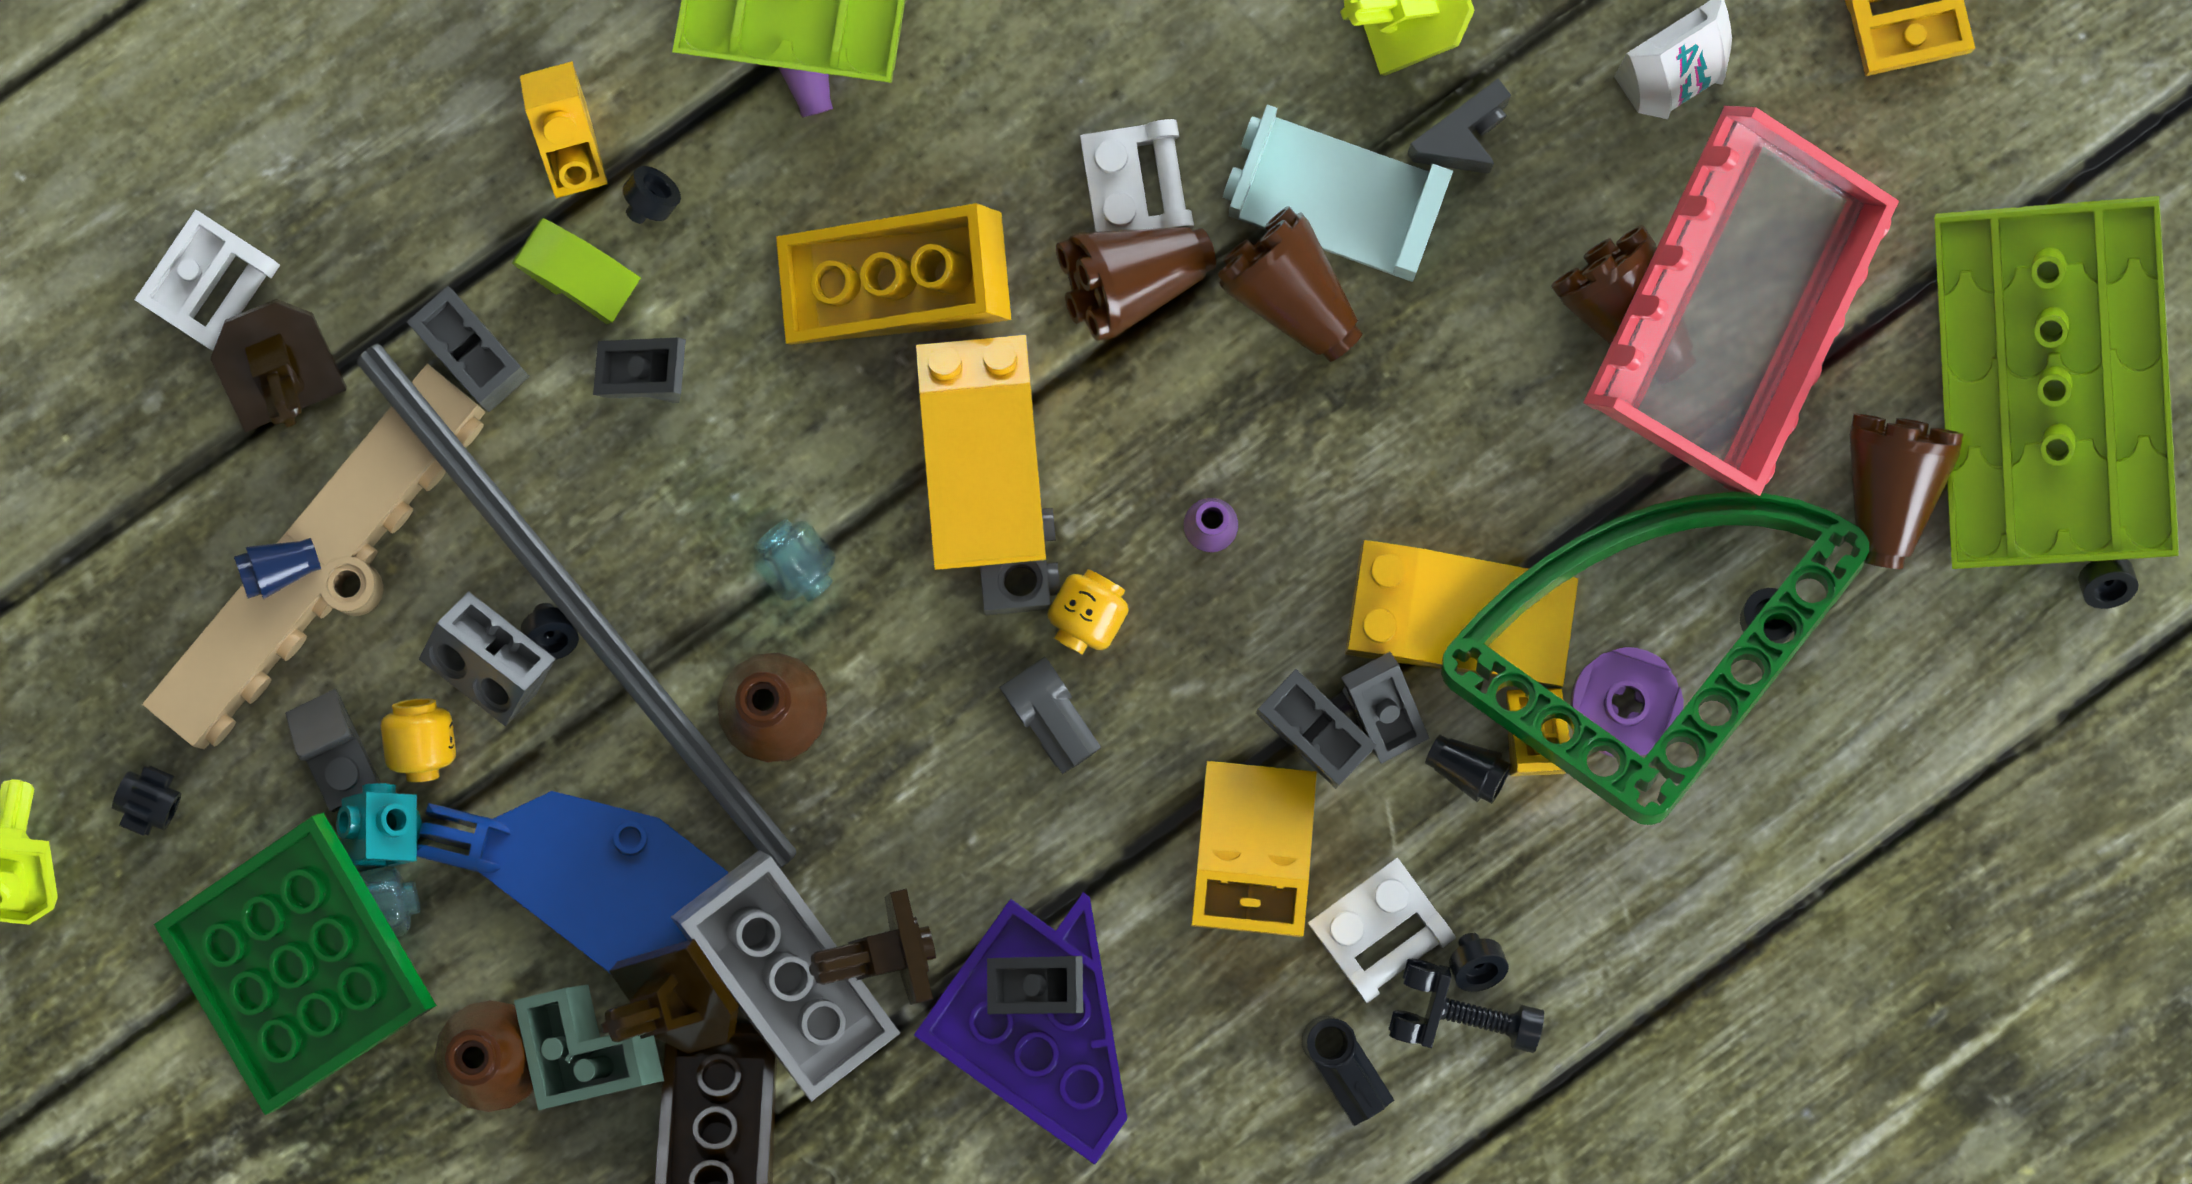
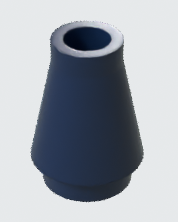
M311 538L296 542L246 547V553L234 556L248 599L262 595L264 600L309 573L321 570Z

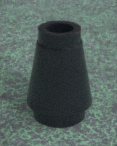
M1439 735L1434 741L1425 761L1426 765L1434 768L1436 772L1474 801L1478 802L1482 798L1491 804L1502 790L1512 767V764L1501 759L1502 753L1452 738L1448 739L1442 735Z

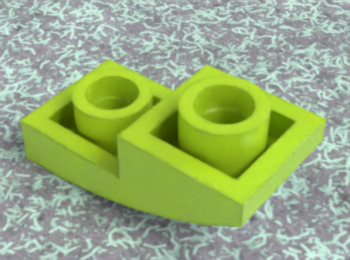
M544 218L539 220L512 262L514 266L555 295L563 293L605 324L613 323L641 277L604 252Z

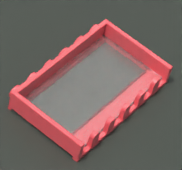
M1724 106L1583 403L1592 409L1601 411L1723 484L1724 488L1760 496L1765 485L1774 475L1775 463L1788 436L1795 430L1798 424L1799 412L1811 387L1818 381L1821 375L1822 364L1832 342L1844 326L1845 315L1857 289L1862 286L1867 278L1868 266L1880 241L1890 229L1891 217L1899 200L1757 107Z

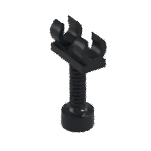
M1419 959L1407 960L1403 979H1405L1403 984L1416 990L1432 993L1425 1018L1407 1011H1393L1388 1029L1390 1030V1037L1402 1042L1421 1044L1424 1047L1432 1048L1439 1021L1446 1018L1447 1021H1457L1459 1024L1462 1022L1463 1025L1467 1024L1468 1026L1473 1024L1475 1028L1478 1026L1479 1029H1489L1491 1032L1493 1030L1496 1033L1500 1031V1034L1505 1033V1035L1509 1036L1512 1048L1530 1053L1536 1051L1544 1023V1010L1521 1005L1516 1013H1510L1509 1015L1507 1012L1503 1014V1011L1498 1012L1495 1009L1492 1011L1491 1008L1487 1010L1486 1007H1476L1474 1004L1471 1006L1470 1003H1460L1458 1000L1455 1002L1454 999L1449 1000L1446 996L1452 978L1450 967L1437 966Z

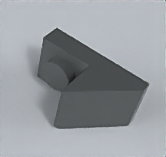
M1496 79L1410 144L1408 156L1414 163L1436 164L1441 167L1490 173L1494 162L1472 132L1477 130L1483 136L1500 124L1507 117L1503 109L1507 107L1511 94L1502 82Z
M676 337L598 341L593 395L605 398L650 397L679 403L686 339Z
M1391 652L1341 677L1345 686L1343 694L1363 732L1377 744L1373 751L1381 764L1430 739L1400 666Z
M333 689L285 713L296 754L300 760L307 762L329 811L335 812L342 807V798L362 793V785L381 783L337 689Z
M1082 956L987 958L988 1014L1083 1013Z

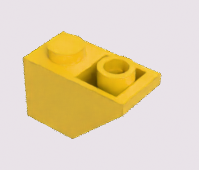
M573 62L520 75L525 111L555 199L607 185V177L588 107Z

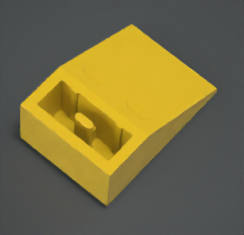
M1207 761L1191 926L1294 937L1304 936L1316 771Z

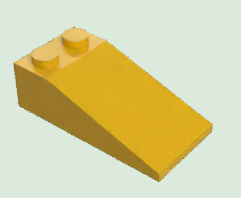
M978 203L776 236L786 344L793 345L953 329L1012 320L1002 212Z
M1026 335L916 345L935 570L1046 560Z
M1364 540L1360 547L1345 655L1377 659L1391 652L1397 663L1441 669L1443 655L1451 642L1488 603L1529 569L1422 548ZM1572 577L1549 592L1522 613L1488 647L1538 683L1563 687L1579 578ZM1470 657L1466 662L1456 659L1458 662L1457 672L1466 673L1472 671L1479 675L1476 671V659ZM1494 671L1491 673V677H1496L1498 675V673Z

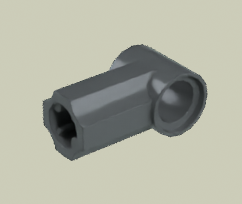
M1043 657L999 687L1025 727L1028 728L1030 726L1042 743L1043 749L1062 774L1076 767L1101 749L1100 744L1071 703L1070 699L1072 696L1046 657Z

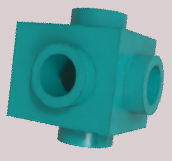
M374 783L362 785V793L342 798V807L339 809L336 819V829L338 836L341 838V843L354 865L394 867L417 861V840L420 837L419 832L422 825L421 815L417 810V795L397 794L396 785Z

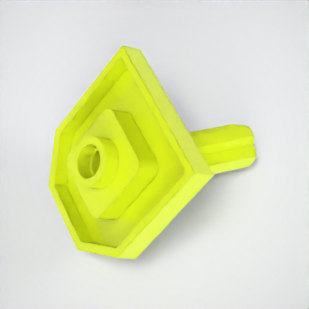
M1344 0L1345 7L1340 13L1343 20H1350L1352 25H1364L1379 73L1386 76L1458 47L1475 10L1471 0Z
M16 779L4 781L0 788V922L30 925L54 909L58 895L49 841L33 840L26 834L34 787L30 783Z

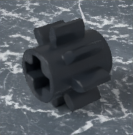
M145 766L141 775L128 771L123 777L112 803V809L124 814L119 826L142 836L145 834L149 835L152 826L163 831L166 830L176 813L181 799V792L169 788L174 776L152 766Z

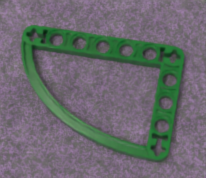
M1747 492L1702 494L1654 504L1617 517L1580 535L1544 557L1511 582L1469 622L1447 647L1443 655L1441 675L1444 683L1453 692L1628 818L1642 825L1660 823L1671 813L1861 571L1869 553V540L1858 526L1832 511L1799 499L1761 493L1760 496ZM1737 525L1760 526L1787 531L1816 541L1645 758L1488 647L1522 613L1562 583L1586 568L1624 549L1656 537L1695 528ZM1844 542L1850 543L1853 546L1851 554L1844 555L1836 564L1832 573L1826 565L1831 559L1835 546L1839 547ZM1804 579L1817 580L1824 586L1826 597L1816 603L1806 602L1798 596L1796 584ZM1773 619H1782L1792 626L1794 638L1783 644L1770 641L1764 633V624ZM1470 657L1476 659L1477 673L1488 681L1493 671L1498 673L1492 679L1486 694L1480 691L1482 690L1484 679L1476 673L1468 671L1463 676L1457 674L1458 662L1456 659L1462 662H1466ZM1740 660H1750L1760 667L1762 679L1751 685L1742 684L1733 677L1731 666ZM1515 686L1526 694L1528 702L1521 710L1508 711L1498 704L1496 699L1497 692L1504 687ZM1718 701L1728 709L1730 719L1723 725L1711 726L1701 719L1699 707L1704 702ZM1553 718L1562 719L1571 726L1573 736L1565 743L1554 744L1543 736L1541 727L1547 720ZM1676 742L1687 743L1696 751L1697 761L1692 766L1686 768L1677 767L1668 760L1666 756L1667 747ZM1606 751L1617 759L1618 770L1613 775L1607 777L1598 776L1589 769L1587 758L1594 752ZM1660 772L1667 779L1661 786L1657 798L1661 805L1652 801L1646 807L1640 805L1637 802L1640 795L1637 788L1644 792L1648 791L1656 782Z

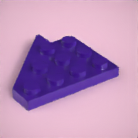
M1083 892L1055 931L1010 898L917 1029L914 1036L1096 1165L1127 1121V1113L1091 900ZM1082 956L1083 1013L988 1014L987 958Z

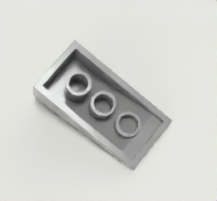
M758 850L671 916V919L687 940H696L739 1004L741 1012L811 1102L900 1034L862 980H857L855 977L821 985L816 982L814 976H811L809 972L811 955L817 951L837 946L774 859L761 850Z

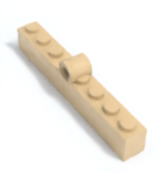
M427 363L414 378L412 384L466 448L482 430L484 424L480 419L486 412ZM392 406L277 542H296L311 538L321 570L309 573L264 600L262 595L248 599L242 584L143 702L142 705L191 746L205 750L209 744L215 747L227 737L236 724V721L231 717L245 700L251 704L262 695L271 682V678L267 674L280 658L288 661L302 647L307 638L303 631L316 615L322 619L334 608L350 616H361L374 610L381 601L383 582L377 570L370 566L378 553L374 548L375 544L387 530L392 534L399 530L413 511V508L409 505L422 488L430 491L446 473ZM352 575H358L361 582L359 591L354 596L345 598L342 593L344 581Z

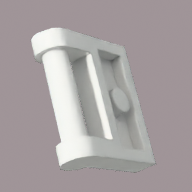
M1158 120L1146 125L1080 135L1095 232L1176 227L1194 228L1192 211L1186 210L1175 146V139L1179 138L1177 120ZM1153 144L1164 213L1149 217L1137 146Z
M195 209L134 300L213 351L224 321L243 312L266 276L272 278L280 264ZM237 256L248 263V265L205 327L194 320V317Z
M1398 857L1308 922L1310 928L1366 1003L1380 995L1378 988L1405 969L1408 959H1419L1437 945L1444 948L1456 939L1448 924L1430 903ZM1416 913L1425 927L1364 971L1355 957Z

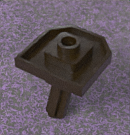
M274 299L224 321L210 359L245 432L269 422L273 424L284 423L286 427H291L297 423L295 417L301 414L303 408L346 391L347 386L312 312Z
M907 888L890 892L884 897L890 931L850 941L848 945L817 951L811 955L809 972L811 976H814L818 984L825 985L855 977L857 980L900 971L910 1005L933 999L927 976L929 971L927 960L936 958L934 943L929 926L919 928L917 918L913 917Z
M695 939L617 961L610 969V974L630 1001L628 1004L611 1008L605 1012V1022L601 1024V1029L604 1034L609 1033L612 1041L620 1042L637 1036L643 1039L654 1035L655 1038L689 1054L725 1044L734 1035L739 1004Z

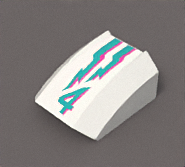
M1708 1L1626 53L1614 77L1638 113L1668 119L1670 112L1714 83L1723 84L1732 45L1731 25L1725 1Z

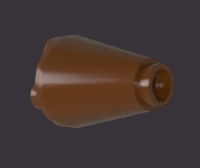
M1287 206L1268 221L1265 225V229L1268 232L1258 242L1252 245L1247 239L1237 245L1223 259L1226 266L1218 273V276L1221 278L1219 283L1231 297L1315 355L1323 354L1329 362H1332L1353 347L1363 333L1356 326L1358 320L1310 222L1302 212L1296 214L1290 206Z
M1639 225L1623 235L1616 242V246L1611 238H1608L1591 248L1583 256L1588 263L1581 270L1574 268L1554 281L1551 287L1568 309L1611 345L1657 249L1656 243L1645 227ZM1682 316L1653 374L1654 379L1659 385L1676 378L1695 361L1689 351L1692 344Z
M1188 227L1082 232L1056 244L1058 262L1063 272L1068 274L1072 290L1065 294L1068 312L1074 323L1086 322L1091 335L1096 341H1106L1115 338L1201 281L1205 277L1206 272L1216 268V255L1213 244L1206 231L1202 228L1193 231Z
M1853 413L1849 437L1855 525L1865 533L1869 540V553L1864 563L1885 568L1903 569L1905 557L1912 556L1958 460L1963 433L1931 428L1930 434H1927L1929 424L1925 422L1896 418L1895 424L1887 423V426H1885L1886 419Z
M781 653L758 654L738 664L724 680L717 701L719 724L728 741L745 756L767 763L791 761L798 755L806 752L821 735L828 714L827 694L816 673L798 658ZM761 689L769 690L774 695V704L766 711L756 709L753 704L757 697V691Z
M492 1000L467 1005L449 1018L438 1035L434 1053L438 1079L449 1096L467 1108L486 1112L512 1108L530 1096L534 1089L514 1004ZM472 1046L479 1047L485 1057L483 1064L473 1069L472 1061L464 1057L471 1050Z

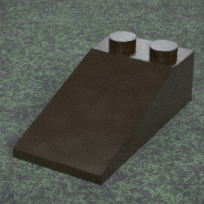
M736 1023L735 1033L727 1043L689 1054L665 1043L664 1081H662L655 1184H773L777 1057L751 1023Z

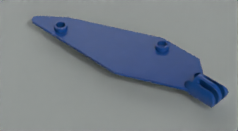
M550 791L493 819L428 803L425 811L426 815L475 828V833L432 823H422L419 835L438 843L470 850L469 856L417 844V857L482 874L608 973H610V969L617 961L688 941L671 919V916L729 873L658 817Z

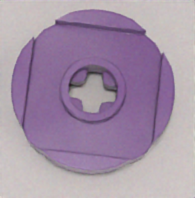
M1623 647L1601 654L1583 668L1573 686L1571 706L1640 756H1644L1649 753L1683 710L1684 698L1675 676L1671 673L1672 670L1664 660L1643 649ZM1626 688H1631L1636 691L1634 700L1642 703V709L1640 713L1630 712L1627 719L1618 716V707L1612 704V697L1614 694L1623 695ZM1599 751L1602 754L1614 757L1612 754L1606 751Z

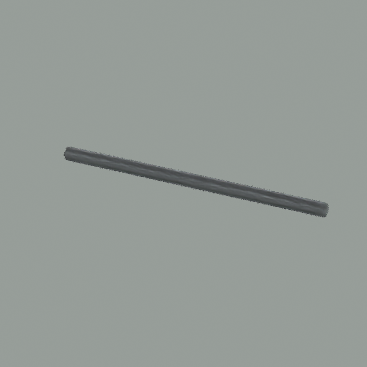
M375 344L364 351L357 359L359 367L757 850L770 855L779 868L785 866L797 854L795 847L384 348L379 344Z

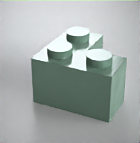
M589 985L567 987L514 1000L538 1110L664 1081L654 1035L643 1039L637 1036L620 1042L612 1041L610 1035L600 1037Z

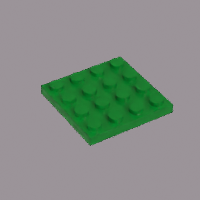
M324 812L310 817L154 924L264 1115L278 1110L437 1006Z

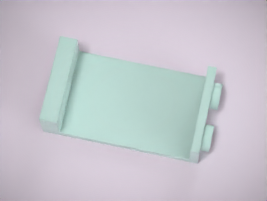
M1268 104L1262 119L1252 116L1241 145L1242 148L1250 150L1244 169L1233 167L1222 197L1231 200L1228 216L1265 229V225L1271 218L1285 207L1290 206L1296 214L1302 212L1308 219L1324 251L1413 282L1453 171L1432 164L1429 172L1277 118V108Z

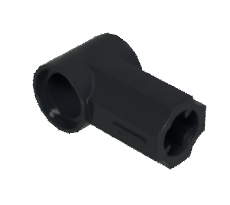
M1320 1016L1306 1025L1302 1033L1303 1050L1316 1066L1353 1126L1370 1119L1395 1101L1358 1043L1353 1029L1346 1022L1332 1016ZM1334 1026L1342 1034L1343 1045L1336 1055L1322 1057L1315 1048V1038L1323 1028Z

